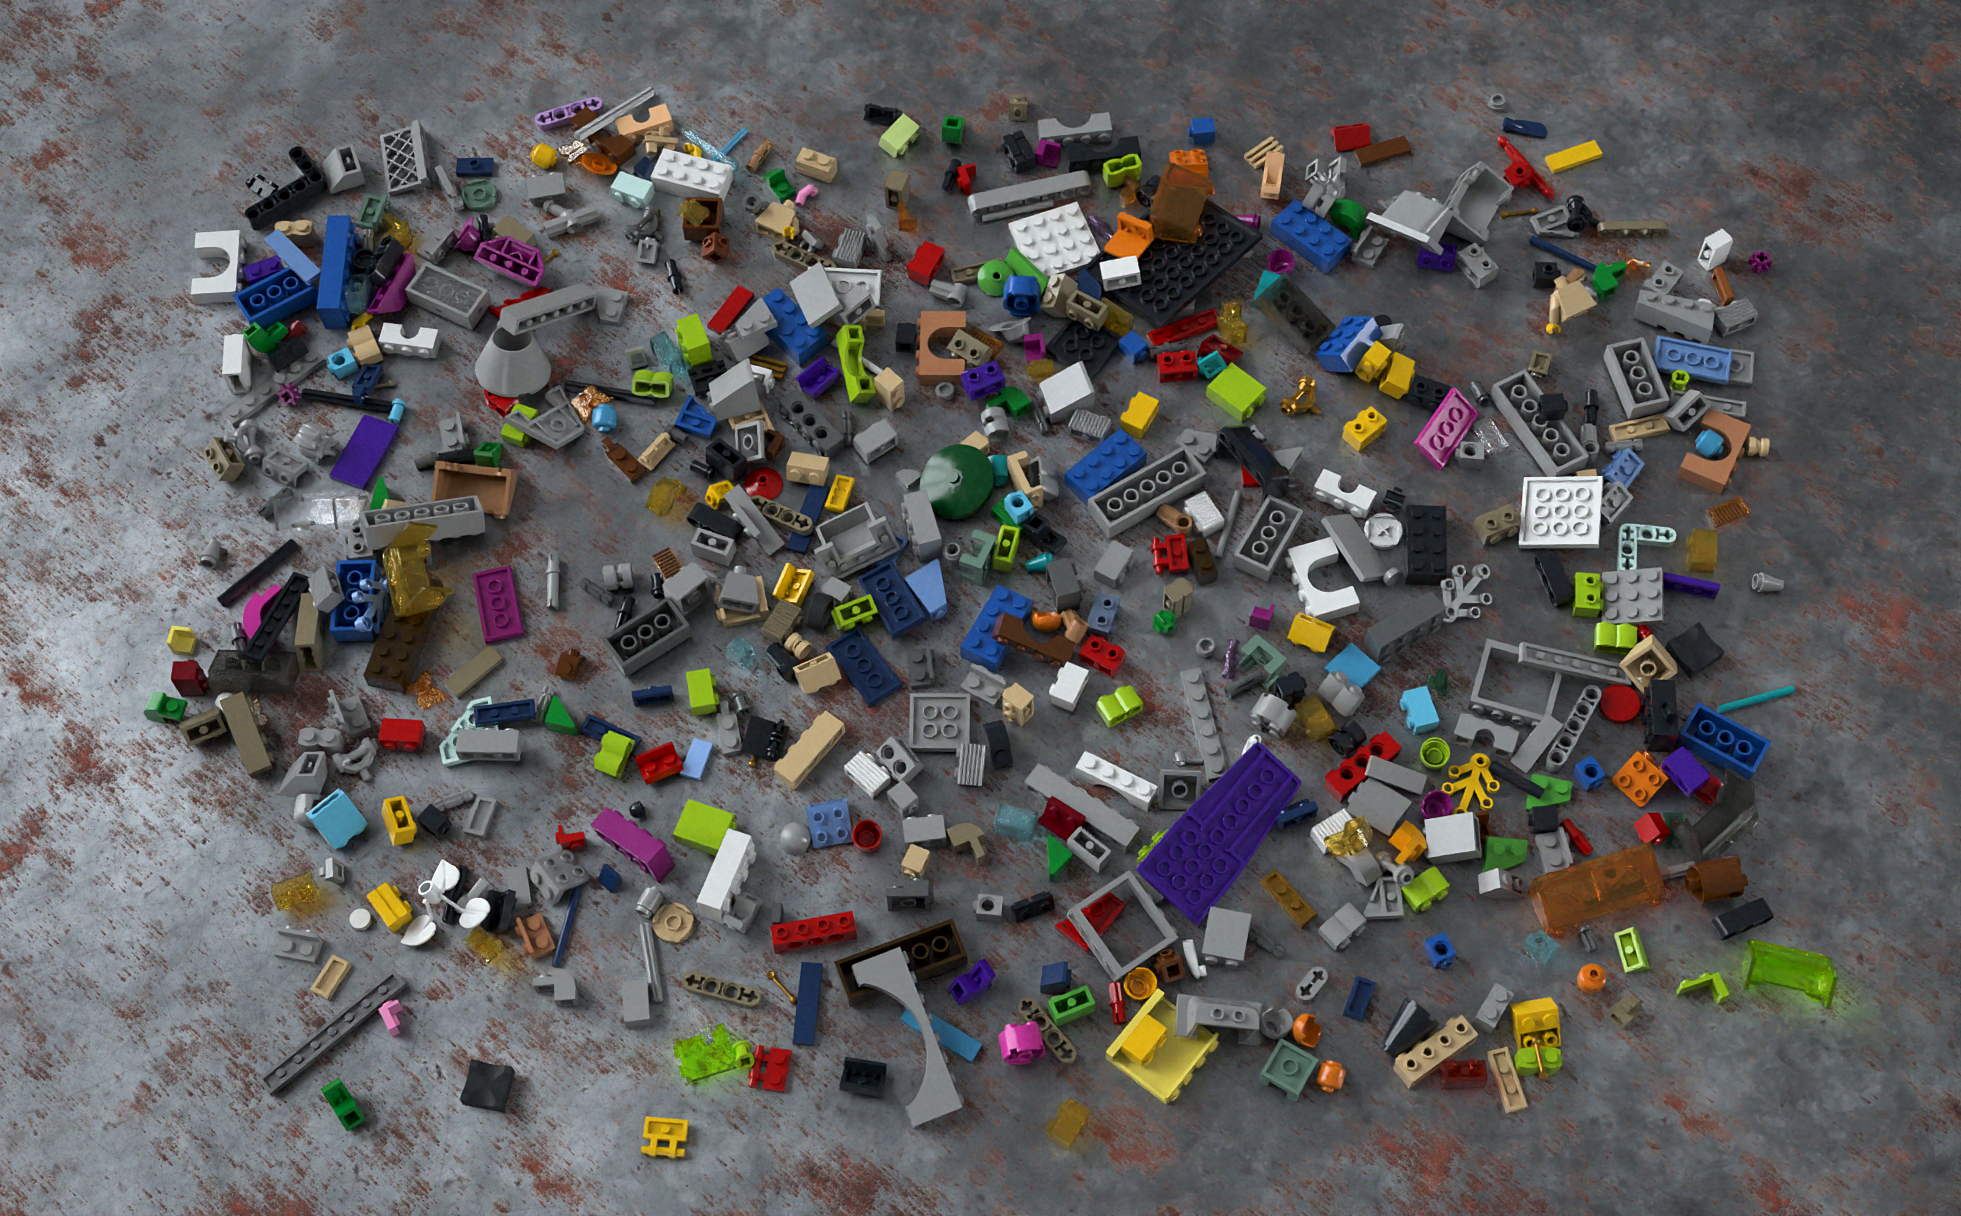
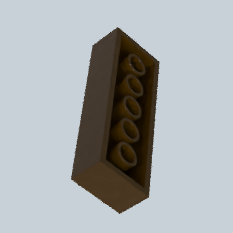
M404 572L363 674L368 686L406 694L446 592L440 580Z
M953 918L834 961L835 970L849 1007L886 994L866 986L859 988L852 965L898 947L901 948L902 952L906 951L910 962L907 964L908 969L914 972L917 982L968 964L967 953Z

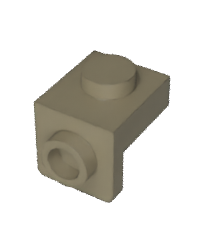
M1023 94L1010 96L1009 120H1027L1028 96Z
M1533 350L1528 368L1531 376L1536 378L1547 376L1552 354Z

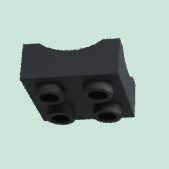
M1700 622L1681 635L1669 640L1665 646L1666 651L1689 678L1719 661L1724 654V650L1709 637Z
M471 1059L467 1080L460 1096L461 1103L466 1106L504 1113L515 1075L514 1068Z

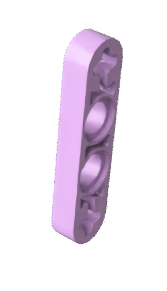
M591 97L541 112L535 117L536 127L539 130L545 131L571 123L570 118L576 115L573 111L578 108L583 109L586 106L598 115L603 111L602 100L598 97ZM558 114L565 115V117L562 119L556 118Z

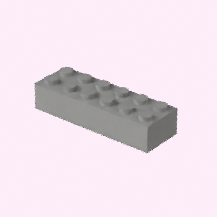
M1525 369L1493 384L1490 398L1547 477H1567L1585 468L1589 455L1564 421H1540L1537 403L1539 396L1544 394Z
M1186 445L1089 498L1088 512L1108 539L1158 512L1163 504L1168 503L1170 505L1206 485L1207 473Z
M477 495L360 512L362 534L367 548L373 550L386 546L398 547L406 543L419 544L427 540L439 541L441 538H459L461 535H478L486 532L484 511Z

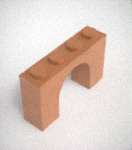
M921 311V318H917V330H920V334H917V345H920V350H916V361H919V366H916L915 371L916 377H919L920 385H938L941 382L962 385L961 374L965 372V359L938 358L930 352L929 347L937 339L954 337L958 329L966 333V311Z
M1709 408L1697 432L1701 433L1703 430L1711 429L1723 437V445L1727 450L1728 456L1720 461H1709L1687 452L1677 477L1721 494L1723 488L1727 489L1732 480L1729 474H1734L1739 464L1735 462L1736 459H1741L1745 448L1742 447L1743 443L1748 444L1749 437L1752 435V433H1749L1751 425Z

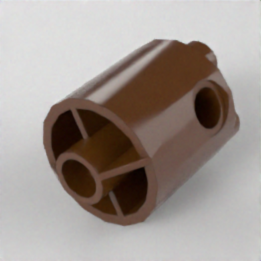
M1730 855L1690 864L1685 877V887L1687 892L1694 896L1696 902L1703 905L1742 896L1744 894V887L1748 886V879L1745 874H1742L1740 858L1737 855Z

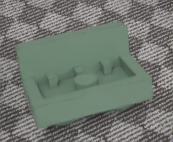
M384 193L382 197L367 194L356 220V227L372 229L373 232H378L379 227H382L384 224L385 212H388L391 202L388 200V194Z

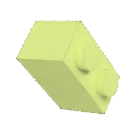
M903 113L881 136L878 145L892 157L896 158L907 150V145L910 142L914 143L917 140L920 126Z

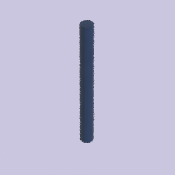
M1533 235L1530 238V243L1595 272L1597 265Z
M573 888L551 965L559 968L581 892L579 888Z

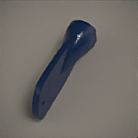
M1505 117L1503 120V131L1512 130L1516 133L1537 138H1546L1547 129L1542 123L1513 120Z

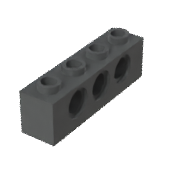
M797 388L779 400L780 414L785 419L788 418L791 421L792 427L802 433L804 440L814 446L819 456L823 455L830 459L845 448L844 437Z

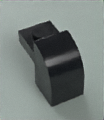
M1036 512L1022 525L1028 540L1040 551L1045 549L1056 556L1068 543L1066 537L1051 529L1050 520Z
M998 720L982 724L993 768L1013 764L1011 745L1004 722Z

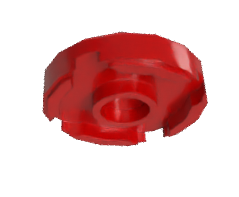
M1612 685L1603 691L1599 701V708L1606 719H1610L1618 724L1628 723L1638 714L1640 700L1636 692L1628 686Z

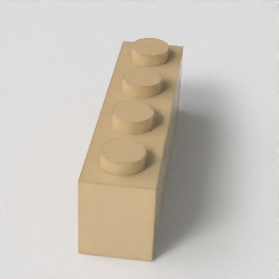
M826 710L822 715H818L810 729H806L801 734L800 740L789 747L787 755L776 762L774 766L775 777L795 790L845 733L844 723Z

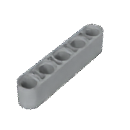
M1589 685L1583 690L1547 756L1545 767L1549 772L1558 773L1563 769L1600 701L1602 693L1597 686ZM1590 695L1594 697V699H1589L1587 696ZM1578 711H1582L1586 715H1581ZM1569 727H1574L1577 731H1572ZM1560 743H1566L1569 747H1564ZM1552 759H1557L1560 763H1555Z

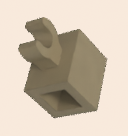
M1627 993L1609 1010L1607 1017L1623 1031L1640 1015L1643 1007L1638 998Z

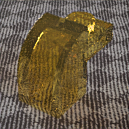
M388 212L383 216V219L389 231L382 235L384 239L387 235H392L405 247L406 251L413 241L409 224L406 219L401 222L398 217H393Z
M1239 299L1222 302L1221 316H1217L1219 333L1222 339L1230 345L1247 342L1248 325L1241 320L1242 301Z
M662 477L651 490L645 508L661 517L671 512L675 499L686 494L688 487L677 479Z
M1361 816L1346 821L1343 831L1325 837L1324 843L1333 858L1346 853L1352 856L1363 850L1370 843L1373 831L1366 818Z
M476 926L462 940L475 955L489 965L505 950L502 948L504 944L499 939L492 938L479 926Z

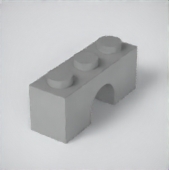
M1461 713L1451 742L1471 748L1476 738L1485 737L1492 743L1490 755L1510 761L1519 732L1509 726L1503 727L1495 724L1493 721L1481 720L1472 714Z

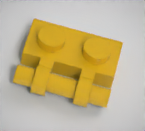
M646 1116L643 1140H651L650 1146L642 1145L641 1154H647L649 1157H657V1155L668 1156L669 1159H676V1157L684 1158L685 1149L677 1148V1144L686 1143L689 1121ZM658 1141L670 1142L669 1147H658Z

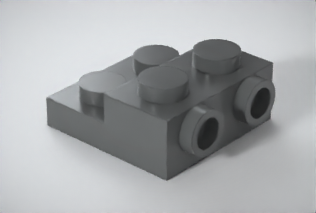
M914 878L908 880L907 888L902 886L887 888L888 911H930V904H934L933 884H929V880H924L923 878Z

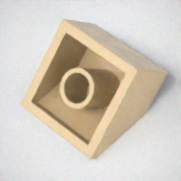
M1653 634L1638 643L1619 664L1643 694L1644 687H1647L1650 679L1668 680L1677 673L1676 661Z

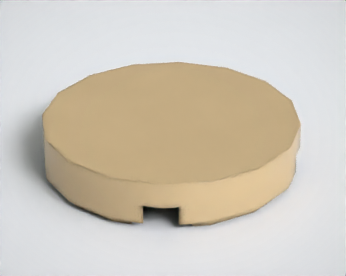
M680 903L661 906L653 917V930L656 936L661 941L669 944H677L686 940L694 929V918L691 911Z

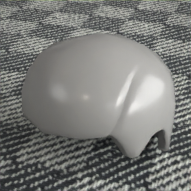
M799 822L787 824L782 830L780 837L782 849L791 855L805 853L811 843L810 829L805 824Z
M1270 1008L1261 1015L1259 1025L1264 1035L1271 1039L1279 1040L1290 1033L1294 1020L1286 1009L1275 1011L1273 1008Z

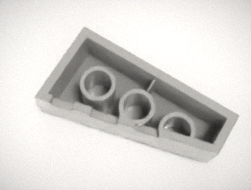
M1640 290L1635 306L1634 318L1656 327L1661 325L1668 332L1674 333L1676 331L1684 334L1686 339L1692 340L1694 338L1701 341V344L1708 345L1713 329L1716 305Z

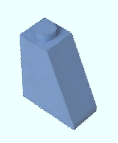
M936 559L904 578L906 585L930 621L942 618L947 612V601L940 562Z

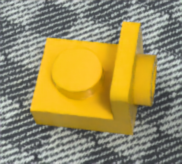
M728 480L709 485L705 500L712 509L718 510L720 504L727 501L724 495L734 487Z

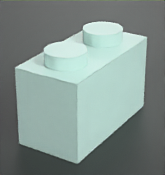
M621 171L611 186L612 197L616 201L631 204L635 208L644 209L655 194L653 182Z

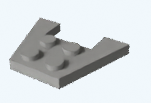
M560 385L545 394V399L554 406L551 410L531 421L517 409L505 416L503 421L556 450L584 434L585 427Z

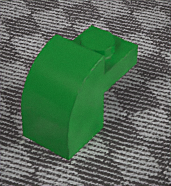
M945 116L942 125V142L961 145L966 118Z
M1336 199L1329 211L1334 224L1347 226L1352 238L1359 239L1362 231L1366 230L1367 225L1364 219L1368 213L1361 205L1354 201Z
M1624 260L1612 263L1608 267L1603 261L1596 267L1591 281L1593 286L1591 287L1596 290L1599 301L1616 294L1619 285L1616 279L1624 277L1627 269Z
M279 321L266 331L254 322L240 334L244 335L246 341L255 350L267 353V351L270 352L271 349L273 350L274 347H277L274 343L282 340L289 331Z
M1005 386L1004 389L998 391V397H993L986 403V409L1002 407L1008 411L1013 420H1016L1030 412V401L1020 389Z
M153 692L145 707L144 715L148 720L167 724L168 719L181 721L188 703L186 700L169 697L164 692Z
M340 1078L320 1089L346 1131L366 1120Z

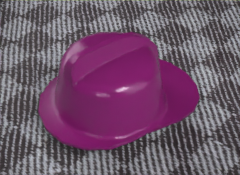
M471 216L461 228L454 249L457 247L468 252L470 250L476 251L479 247L480 233L472 225L474 217Z

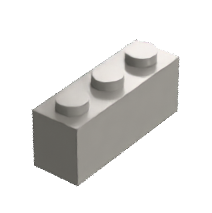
M475 728L458 729L456 754L459 760L520 761L522 737L519 730L513 728L496 730L494 728H486L485 730H476Z

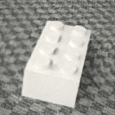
M663 148L652 172L651 181L653 182L654 190L684 198H722L724 201L733 181V172L731 165Z
M728 828L697 900L701 917L724 924L722 922L724 915L732 911V904L741 893L742 881L745 882L748 877L749 870L747 869L749 864H753L756 858L755 845L750 835Z

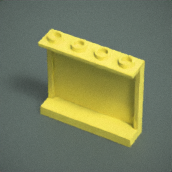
M1157 988L1108 1048L1105 1059L1167 1105L1170 1100L1174 1101L1181 1092L1179 1088L1183 1083L1187 1085L1190 1082L1195 1068L1200 1069L1206 1061L1205 1056L1209 1051L1213 1053L1219 1045V1033L1216 1032L1213 1035L1199 1024L1196 1039L1175 1037L1176 1006L1165 999V993ZM1149 1014L1167 1028L1166 1036L1168 1039L1161 1048L1158 1046L1155 1049L1153 1059L1148 1064L1145 1062L1140 1067L1121 1053V1045L1143 1017Z

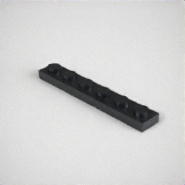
M297 572L292 573L242 652L243 659L259 665L262 664L298 606L301 594L306 593L310 586L308 578L311 577Z

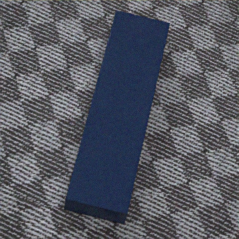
M810 484L800 513L811 518L814 530L806 536L792 531L787 544L788 551L806 554L830 487Z
M801 962L793 1045L814 1046L823 969L822 963Z

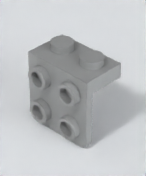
M569 849L536 860L529 874L532 882L542 892L544 898L548 900L551 906L559 903L565 890L588 882L590 879V875Z

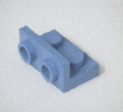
M1630 448L1623 451L1618 450L1612 456L1613 460L1602 469L1603 473L1601 476H1603V481L1608 479L1613 483L1619 480L1627 489L1645 465Z

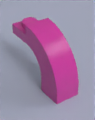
M277 584L268 588L263 596L256 592L246 604L243 613V626L250 640L282 591V588Z

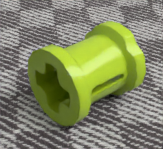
M1676 370L1672 375V380L1669 382V390L1685 391V386L1689 381V374L1684 370Z
M738 1041L732 1047V1052L736 1056V1065L740 1069L750 1068L755 1062L750 1052L751 1045L748 1041Z

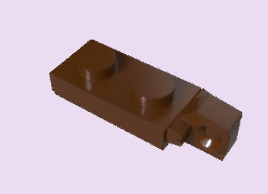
M608 437L601 441L603 448L606 450L604 454L607 460L630 483L646 472V469L618 442L614 444Z

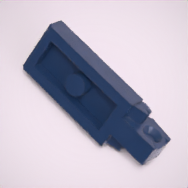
M363 365L352 385L354 404L362 405L365 401V396H370L384 371L382 365Z

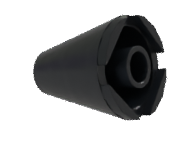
M1406 997L1382 1041L1384 1045L1382 1049L1389 1056L1393 1057V1055H1396L1398 1057L1435 1030L1439 1023L1436 1019L1431 1021L1428 1018L1430 1014L1423 1007Z

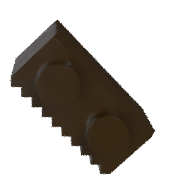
M1206 538L1189 542L1187 556L1198 585L1203 586L1216 582L1218 569Z

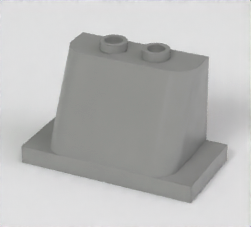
M1404 190L1381 216L1369 212L1367 219L1380 231L1394 237L1400 235L1419 243L1424 249L1441 256L1444 249L1438 242L1454 213L1448 207L1442 205V202L1438 199L1432 198L1430 200L1423 193L1417 192L1415 194Z
M867 502L815 526L823 546L815 549L814 552L828 579L831 576L841 579L901 550L885 516L876 520Z
M1178 994L1176 996L1175 1037L1196 1039L1199 1024L1237 1028L1238 1044L1259 1046L1261 1003Z

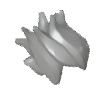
M1329 168L1328 176L1326 172L1321 173L1318 171L1319 178L1314 175L1313 178L1315 180L1310 179L1312 185L1323 189L1324 194L1329 193L1336 197V199H1341L1345 196V182L1340 181L1341 171L1334 175L1332 169ZM1320 198L1317 205L1321 206L1324 200Z
M306 423L300 427L292 442L297 444L301 455L313 460L318 465L319 458L322 459V456L336 455L331 450V447L339 443V440L330 441L331 436L337 432L336 430L327 432L329 426L322 428L314 423Z

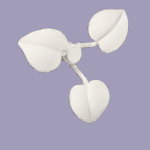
M442 859L432 881L423 882L418 889L419 894L425 898L423 903L427 908L429 916L421 915L413 920L400 942L407 946H418L424 944L433 936L436 931V925L432 922L434 916L429 903L437 904L444 900L463 914L459 922L466 929L476 927L487 917L490 912V904L482 898H474L463 909L445 897L443 893L445 890H450L456 885L460 872L455 866Z

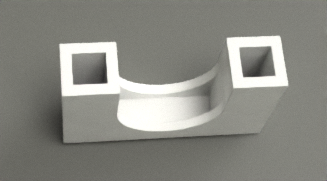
M240 230L196 233L195 250L199 258L223 257L230 260V264L227 270L219 276L192 279L191 295L195 304L235 302L232 295L243 290L241 282L244 279V269L242 267L246 261L244 248H246L247 243Z
M1332 537L1290 548L1287 550V556L1284 558L1286 567L1291 569L1293 584L1298 586L1299 598L1306 605V615L1323 622L1358 612L1360 605L1353 586L1334 592H1323L1314 588L1309 582L1308 574L1312 570L1337 562L1339 552Z

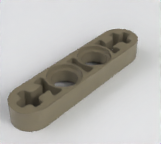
M1606 221L1597 225V235L1603 239L1663 238L1670 233L1669 224L1666 221Z
M779 240L772 244V254L776 259L804 271L811 267L807 265L809 261L821 262L827 268H836L835 263L785 241ZM794 254L801 255L797 260L791 258Z
M754 495L750 497L766 520L803 536L813 532L814 524L810 517L762 496ZM769 510H778L776 514L768 515ZM791 515L794 517L792 521L784 522L786 516Z
M688 972L682 978L683 987L689 993L749 1009L757 1008L761 1003L760 992L753 987L697 972ZM692 978H695L696 983L702 984V990H700V986L695 983L692 984V986H689L687 981H691ZM709 983L718 985L715 992H708L706 986ZM730 988H735L738 991L737 995L733 998L726 996V991ZM741 991H744V996L751 997L752 994H755L756 1000H752V1002H749L748 998L743 996L742 1000H740L742 994Z
M1030 997L1020 999L1017 1009L1022 1019L1026 1023L1039 1018L1044 1019L1046 1026L1040 1028L1043 1044L1062 1065L1070 1066L1074 1064L1077 1053L1073 1045L1035 1000ZM1023 1004L1027 1006L1031 1004V1012L1034 1014L1032 1018L1031 1013L1027 1009L1023 1011ZM1055 1034L1059 1036L1060 1040L1057 1044H1050L1047 1040L1048 1037ZM1063 1043L1065 1044L1063 1045L1064 1051L1066 1053L1071 1052V1059L1063 1058V1051L1060 1049Z

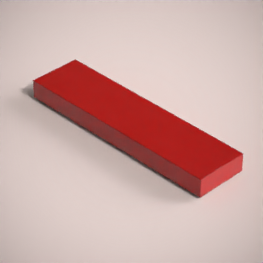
M1214 307L1166 325L1163 328L1148 332L1147 338L1152 347L1163 345L1164 342H1179L1221 326L1222 320Z

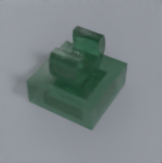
M1437 669L1436 676H1427L1426 684H1428V689H1435L1438 696H1446L1449 678L1445 669Z

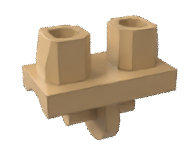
M659 126L658 131H652L651 135H645L643 140V146L646 148L647 155H656L657 147L674 151L678 144V138H671L670 132H664L663 126Z

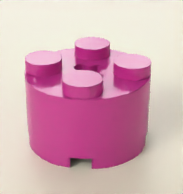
M1036 1021L1019 1026L1015 1023L1008 1024L1004 1027L1005 1031L1001 1032L998 1036L1004 1063L1008 1061L1009 1065H1021L1032 1062V1057L1037 1056V1059L1045 1055L1040 1027Z

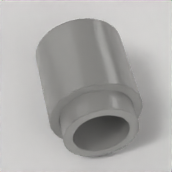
M653 886L651 888L647 887L638 900L635 911L642 917L649 919L651 915L655 914L664 899L662 891Z

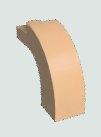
M1267 151L1260 198L1279 199L1285 153Z

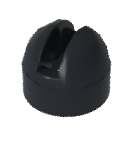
M640 800L633 803L629 808L630 815L633 818H641L646 815Z

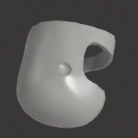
M319 794L298 795L294 810L295 822L302 827H315L306 814L319 804L313 803L314 800L323 801L327 797Z

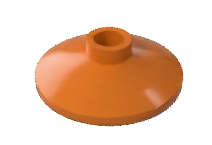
M587 153L582 156V164L596 175H611L617 170V165L615 163L612 164L605 155Z

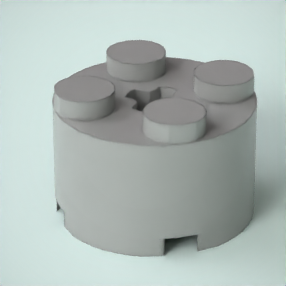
M1263 693L1249 715L1253 720L1251 724L1259 730L1264 728L1270 731L1269 735L1273 738L1279 739L1285 735L1297 713L1294 709L1290 711L1287 708L1289 704L1271 694L1265 697V693Z

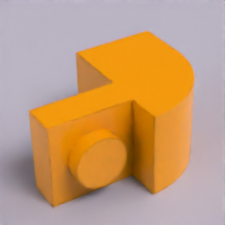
M1408 820L1404 821L1389 840L1392 845L1401 851L1395 859L1400 865L1405 860L1415 862L1427 847L1424 835Z

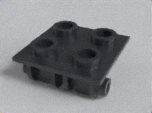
M751 715L740 751L777 762L781 758L790 726H786L783 719H777L776 722Z

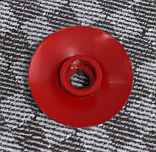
M761 467L747 475L744 486L749 497L759 495L772 500L780 494L783 481L776 470Z

